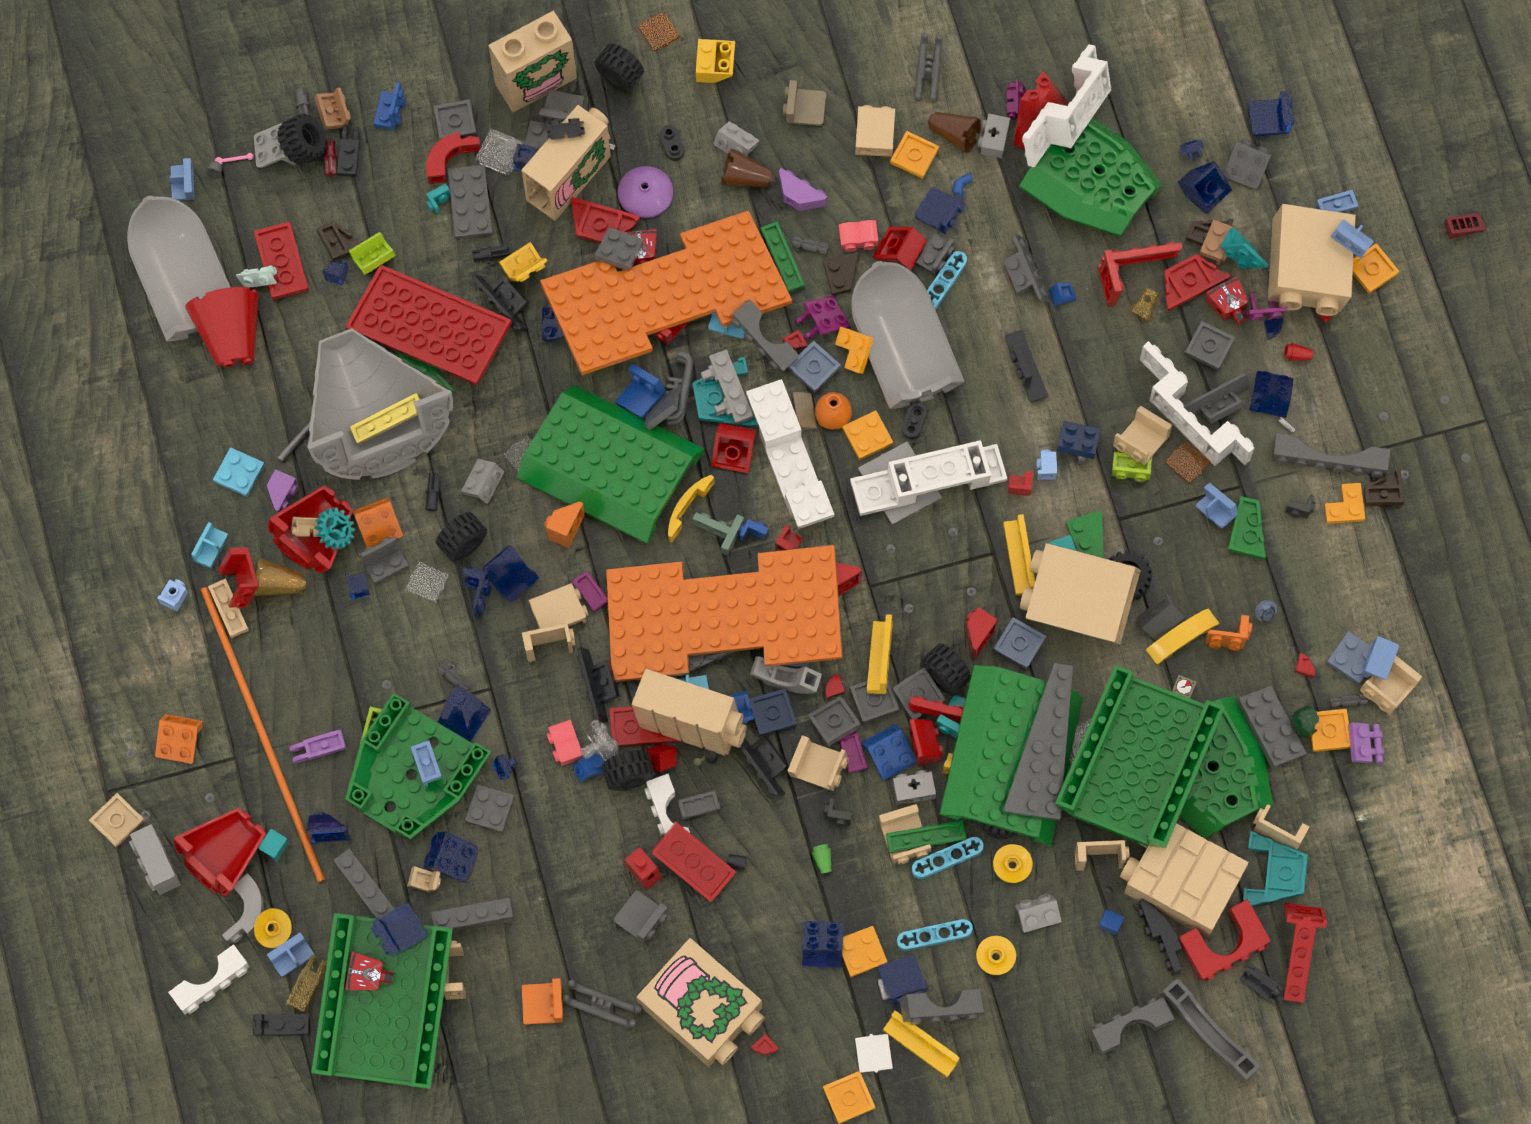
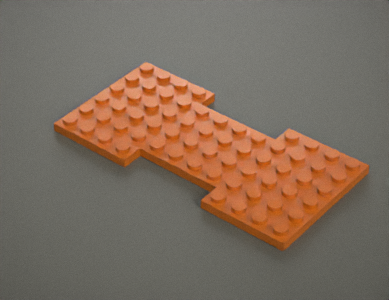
M749 210L680 233L684 250L633 266L630 271L621 270L617 272L615 266L597 261L540 280L542 289L581 375L652 352L653 348L647 336L663 329L671 328L712 313H716L722 328L733 323L731 322L730 314L745 300L750 299L762 313L792 304L788 290Z
M835 546L758 553L759 572L684 580L682 562L606 570L611 666L616 682L641 680L645 669L669 677L690 675L689 656L764 648L766 667L843 659Z

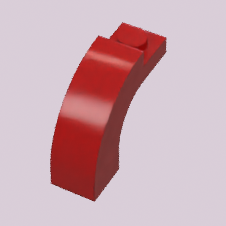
M460 132L438 141L431 149L427 158L426 171L428 183L447 182L446 167L450 159L461 153L481 151L479 137L468 136L461 139Z

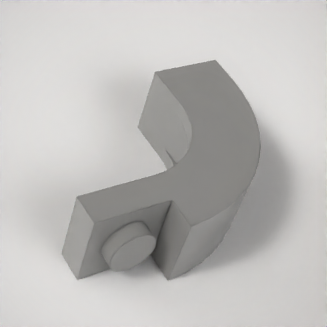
M760 656L755 657L750 672L751 676L763 680V683L778 689L786 688V691L802 694L816 692L822 675L807 667L799 669L781 665L766 667L764 658Z
M248 873L234 887V890L244 901V912L240 920L222 934L229 945L241 940L243 933H246L250 938L254 934V924L257 917L264 911V900L261 891Z

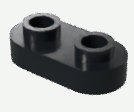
M672 125L664 126L660 130V140L666 156L672 161H678L684 156V147L678 130Z
M915 402L909 406L902 424V434L905 438L915 439L920 435L927 416V408L924 404ZM914 412H920L921 414L916 416ZM912 428L915 431L910 433L908 432V429Z

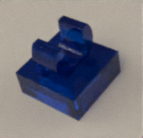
M1195 139L1180 145L1181 151L1187 153V158L1191 161L1193 160V152L1196 151L1198 157L1203 155L1200 150L1204 148L1202 140Z
M501 754L492 763L500 781L508 778L515 768L514 766L517 765L514 757L506 759L505 755Z

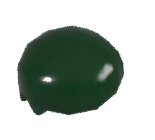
M1305 706L1296 710L1292 716V726L1295 732L1305 738L1317 732L1315 725L1319 722V717L1313 707Z

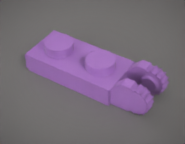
M341 729L303 740V742L289 747L290 752H297L304 748L307 752L293 757V763L304 762L308 759L312 760L347 749Z

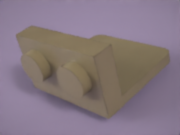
M790 80L789 87L785 88V98H788L787 104L784 103L783 106L786 123L823 125L826 92L797 89V81Z

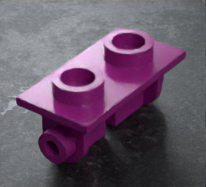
M1016 79V84L1009 83L1007 86V100H1013V102L1007 103V116L1010 119H1016V116H1018L1020 100L1026 93L1025 86L1018 79Z

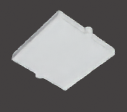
M870 1034L868 1037L855 1038L860 1073L873 1071L878 1073L881 1070L893 1069L888 1034L875 1036Z

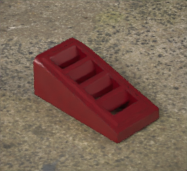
M1480 213L1446 218L1444 221L1449 239L1486 230ZM1474 219H1477L1479 227L1475 226ZM1467 221H1470L1472 228H1469ZM1463 222L1465 229H1462L1460 223ZM1454 224L1457 225L1458 230H1455Z

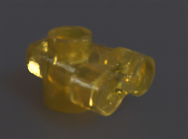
M1147 287L1136 303L1133 302L1130 311L1150 320L1153 315L1151 311L1157 302L1159 293ZM1146 295L1151 297L1150 302L1145 301Z

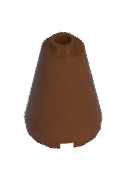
M935 112L931 114L928 120L929 128L960 151L969 153L977 142L975 139L976 133L980 134L981 120L977 117Z
M730 149L723 168L725 177H721V184L767 187L768 184L771 185L774 174L771 173V169L735 149Z

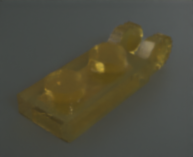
M314 955L310 957L306 967H303L286 1002L288 1006L304 1013L327 966V961L323 960L316 973L311 971L316 962V956Z

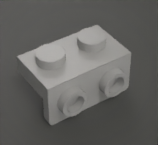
M730 121L718 130L714 145L727 154L730 152V149H735L746 156L759 143V140L752 134L747 133Z
M478 459L461 492L465 495L479 498L488 504L504 471L495 462Z
M1043 894L1038 899L1022 900L1019 902L1020 904L1015 905L1024 933L1062 922L1057 900L1053 895Z

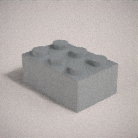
M152 824L131 833L132 841L129 843L136 856H140L137 861L144 873H148L145 878L152 891L156 890L161 895L180 886L181 883Z

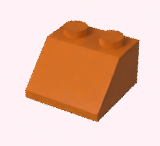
M582 502L554 510L552 516L549 515L547 517L545 526L548 540L567 548L570 547L585 517Z

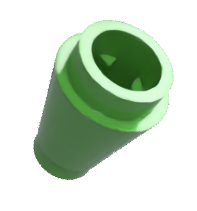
M828 844L813 847L812 855L820 873L832 872L831 848L828 847Z

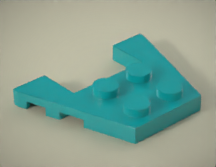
M741 357L738 361L732 363L737 376L748 375L745 357ZM701 378L692 383L699 420L758 427L752 409L753 419L739 424H735L732 415H727V413L719 416L716 415L714 405H721L725 397L719 382H716L715 379H708L704 383Z
M1250 831L1248 849L1251 851L1269 852L1265 890L1244 888L1243 900L1248 899L1251 906L1304 895L1308 855Z

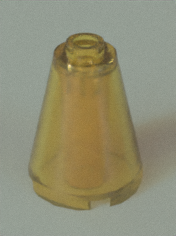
M258 558L255 575L259 587L254 594L255 596L297 594L301 590H305L306 579L303 578V574L266 559Z

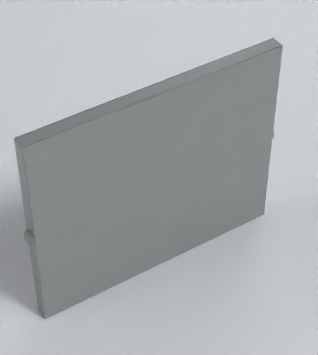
M905 442L858 467V470L862 476L885 471L888 468L889 462L916 455L909 443ZM938 490L917 495L915 503L884 510V513L891 524L894 525L908 516L918 513L919 510L942 499Z

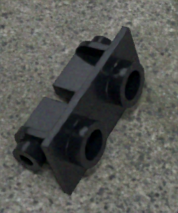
M579 118L568 119V123H561V120L549 121L550 125H546V127H550V131H547V138H551V140L564 138V131L568 132V138L585 135L584 127H580V124H584V121H580Z
M1253 964L1240 977L1242 982L1270 1003L1275 1000L1283 987Z

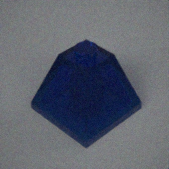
M1215 161L1190 170L1177 182L1185 196L1206 214L1232 191Z
M456 685L445 702L438 723L467 741L472 742L491 709L473 694Z
M316 812L314 815H309L307 834L312 843L351 840L347 827L329 814Z

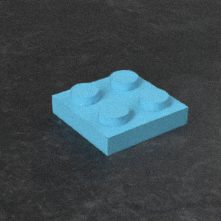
M230 447L213 481L248 497L265 463Z

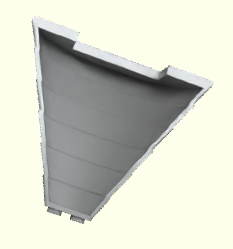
M352 328L319 341L313 389L314 399L309 427L310 436L307 446L317 464L322 465L326 472L341 478L360 480L361 476L370 475L374 479L396 473L416 462L415 457L422 452L428 453L436 445L450 422L448 418L449 412L453 411V397L450 390L440 386L432 378L402 362L401 358L388 352L385 348ZM415 393L419 394L421 399L414 402L417 416L360 445L357 444L350 426Z

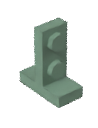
M696 512L693 517V525L724 538L721 553L729 556L739 535L738 531L742 523H744V517L737 514L732 526L729 527L724 521L719 520L717 522L708 514Z

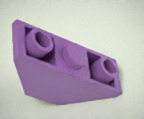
M780 168L779 181L785 203L798 211L821 208L827 205V196L822 190L814 189L806 180H800L795 177V174L790 170L785 171Z

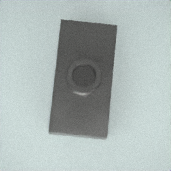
M715 790L677 800L683 820L721 810Z

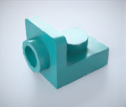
M446 183L426 194L428 200L426 205L436 215L440 214L437 204H442L451 197Z

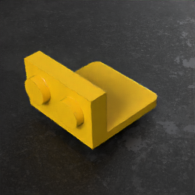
M529 242L499 261V264L510 281L522 282L530 277V272H538L545 267L544 263L548 260L540 258L532 243Z

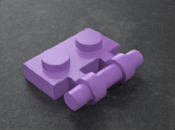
M1354 722L1348 724L1352 762L1370 763L1372 762V756H1374L1376 764L1383 763V756L1385 754L1381 743L1383 734L1380 731V725L1373 724V732L1369 731V724ZM1370 739L1374 741V748H1371Z

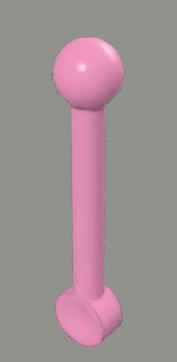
M248 153L244 156L231 157L225 159L217 157L215 161H218L220 164H222L223 162H230L243 159L252 160L254 155L252 153Z

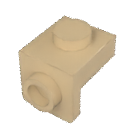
M414 866L411 869L407 886L428 893L433 892L440 885V872H431Z

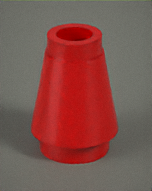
M1295 343L1286 344L1284 358L1288 359V361L1312 360V349Z

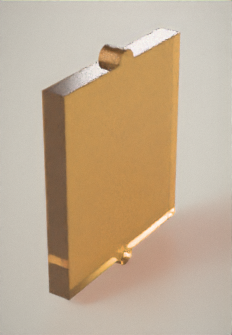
M665 12L649 17V20L638 25V28L654 52L664 46H669V43L680 38Z
M1185 440L1178 449L1173 450V454L1165 461V464L1190 484L1198 475H1202V471L1211 461Z

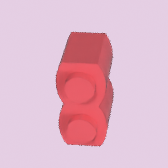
M876 220L839 224L841 250L846 252H854L859 248L873 250L878 246Z
M571 720L548 727L550 733H547L550 745L554 744L556 750L553 751L556 762L560 761L561 766L583 758Z

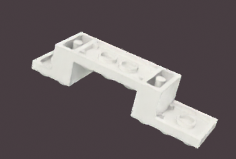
M1088 45L1081 53L1077 62L1072 66L1075 80L1074 87L1076 88V96L1072 102H1069L1068 106L1048 102L1041 109L1036 120L1032 122L1029 130L1024 133L1023 143L1028 166L1035 167L1050 144L1071 148L1110 93L1111 84L1107 61L1097 59L1096 47L1094 45Z
M1148 341L1142 348L1140 361L1160 380L1153 386L1149 401L1214 466L1231 452L1246 465L1250 461L1254 450L1251 440L1247 437L1244 438L1240 434L1238 427L1234 424L1231 425L1228 421L1210 435L1209 429L1204 425L1201 426L1197 422L1196 416L1192 412H1188L1179 400L1185 394L1188 383L1186 375L1181 371L1178 372L1174 368L1173 362L1169 358H1165L1159 348Z
M782 379L746 391L759 426L760 439L791 519H795L796 525L800 529L834 517V512L822 481H818L801 438V427Z
M980 440L891 461L888 463L887 470L851 478L850 483L859 514L862 516L913 504L916 501L917 495L967 483L970 490L1006 482L1007 476L997 444L983 447Z

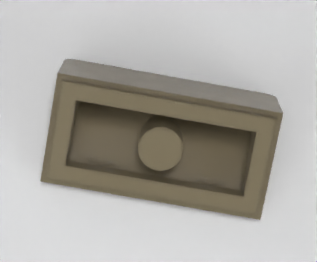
M793 392L795 414L801 431L817 429L811 393Z

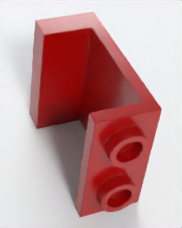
M248 547L230 548L218 570L220 575H235L238 588L228 606L229 608L236 607L241 609L248 606L259 585Z

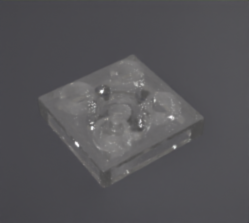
M597 718L591 721L587 736L592 743L580 749L582 756L588 760V758L599 752L606 761L617 755L619 745L614 738H610L606 726L600 723Z

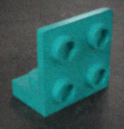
M1235 228L1229 229L1220 245L1225 254L1232 258L1241 269L1267 268L1269 264L1257 254L1258 250Z

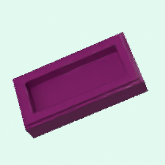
M588 571L571 581L574 587L578 588L580 595L593 612L608 604V598Z
M857 731L839 740L841 749L846 751L849 758L846 766L848 773L866 770L868 767Z

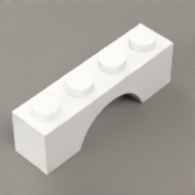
M668 774L646 781L647 788L644 789L647 799H651L654 806H651L654 818L658 817L660 824H657L660 835H665L673 825L666 814L669 802L675 797V791ZM683 827L690 833L688 827Z
M234 944L217 956L219 963L218 971L209 982L195 985L184 980L168 992L184 1014L193 1013L199 1008L198 1005L200 1003L211 1000L215 996V992L219 989L227 988L234 978H240L247 973V969L250 966Z

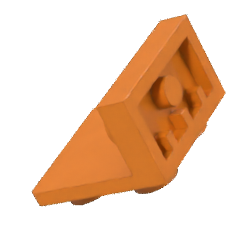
M388 497L353 510L367 548L381 544L380 542L385 538L395 537L398 539L403 536Z
M165 714L159 720L155 757L192 764L194 762L197 734L203 727V721Z
M560 978L552 979L553 983L522 985L524 1025L563 1022L562 983Z

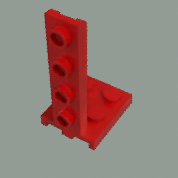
M1169 242L1162 246L1150 245L1142 249L1135 247L1129 251L1116 250L1112 252V250H1105V256L1100 259L1102 264H1098L1097 268L1107 306H1115L1124 289L1123 281L1118 276L1119 266L1176 258L1182 249V243L1175 244V242Z
M921 696L911 697L908 706L910 711L938 718L941 714L959 723L963 712V707L954 705L952 707L945 705L941 701L931 702Z
M1285 902L1284 914L1286 922L1295 924L1283 999L1304 1003L1316 927L1326 928L1327 917L1324 908Z

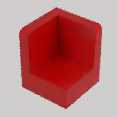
M1026 471L1025 476L1010 475L1008 494L1031 496L1033 472Z
M786 525L775 542V549L778 551L798 549L803 538L793 533L791 526Z
M659 744L646 749L655 771L662 772L677 765L676 747Z

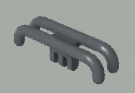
M925 32L921 34L914 95L916 101H920L922 98L924 80H931L929 101L931 103L936 101L943 41L941 34H937L935 37L934 57L931 54H927L928 34Z
M682 350L677 351L676 355L677 362L685 365L683 379L666 378V382L671 384H665V389L671 391L676 388L679 391L678 409L665 419L664 423L667 426H676L683 421L694 371L693 359L689 353Z
M572 979L568 981V986L571 989L592 997V1006L575 1000L568 994H564L562 1000L567 1005L625 1027L634 1028L636 1026V1020H629L611 1013L614 1005L633 1013H640L643 1009L641 1005H634L585 987Z

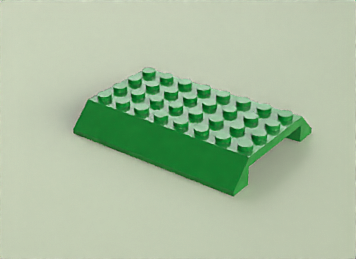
M573 385L561 393L523 454L517 479L568 505L582 502L586 514L648 544L657 530L655 524L689 466L697 464L705 449L657 425L648 430L645 427V419H641L633 413Z
M973 666L939 815L956 820L960 818L969 819L1032 837L1033 842L1051 846L1056 820L1002 812L1027 735L1030 732L1033 718L1039 706L1038 703L1043 695L1046 681L1000 667ZM1071 689L1063 784L1067 775L1083 697L1073 689Z
M1115 665L1055 804L1074 818L1145 846L1166 848L1225 707L1206 700L1205 704L1135 678L1133 677V671Z
M334 913L311 1073L431 1089L453 928ZM352 952H358L385 962L384 971L394 972L393 983L381 982L380 990H345Z

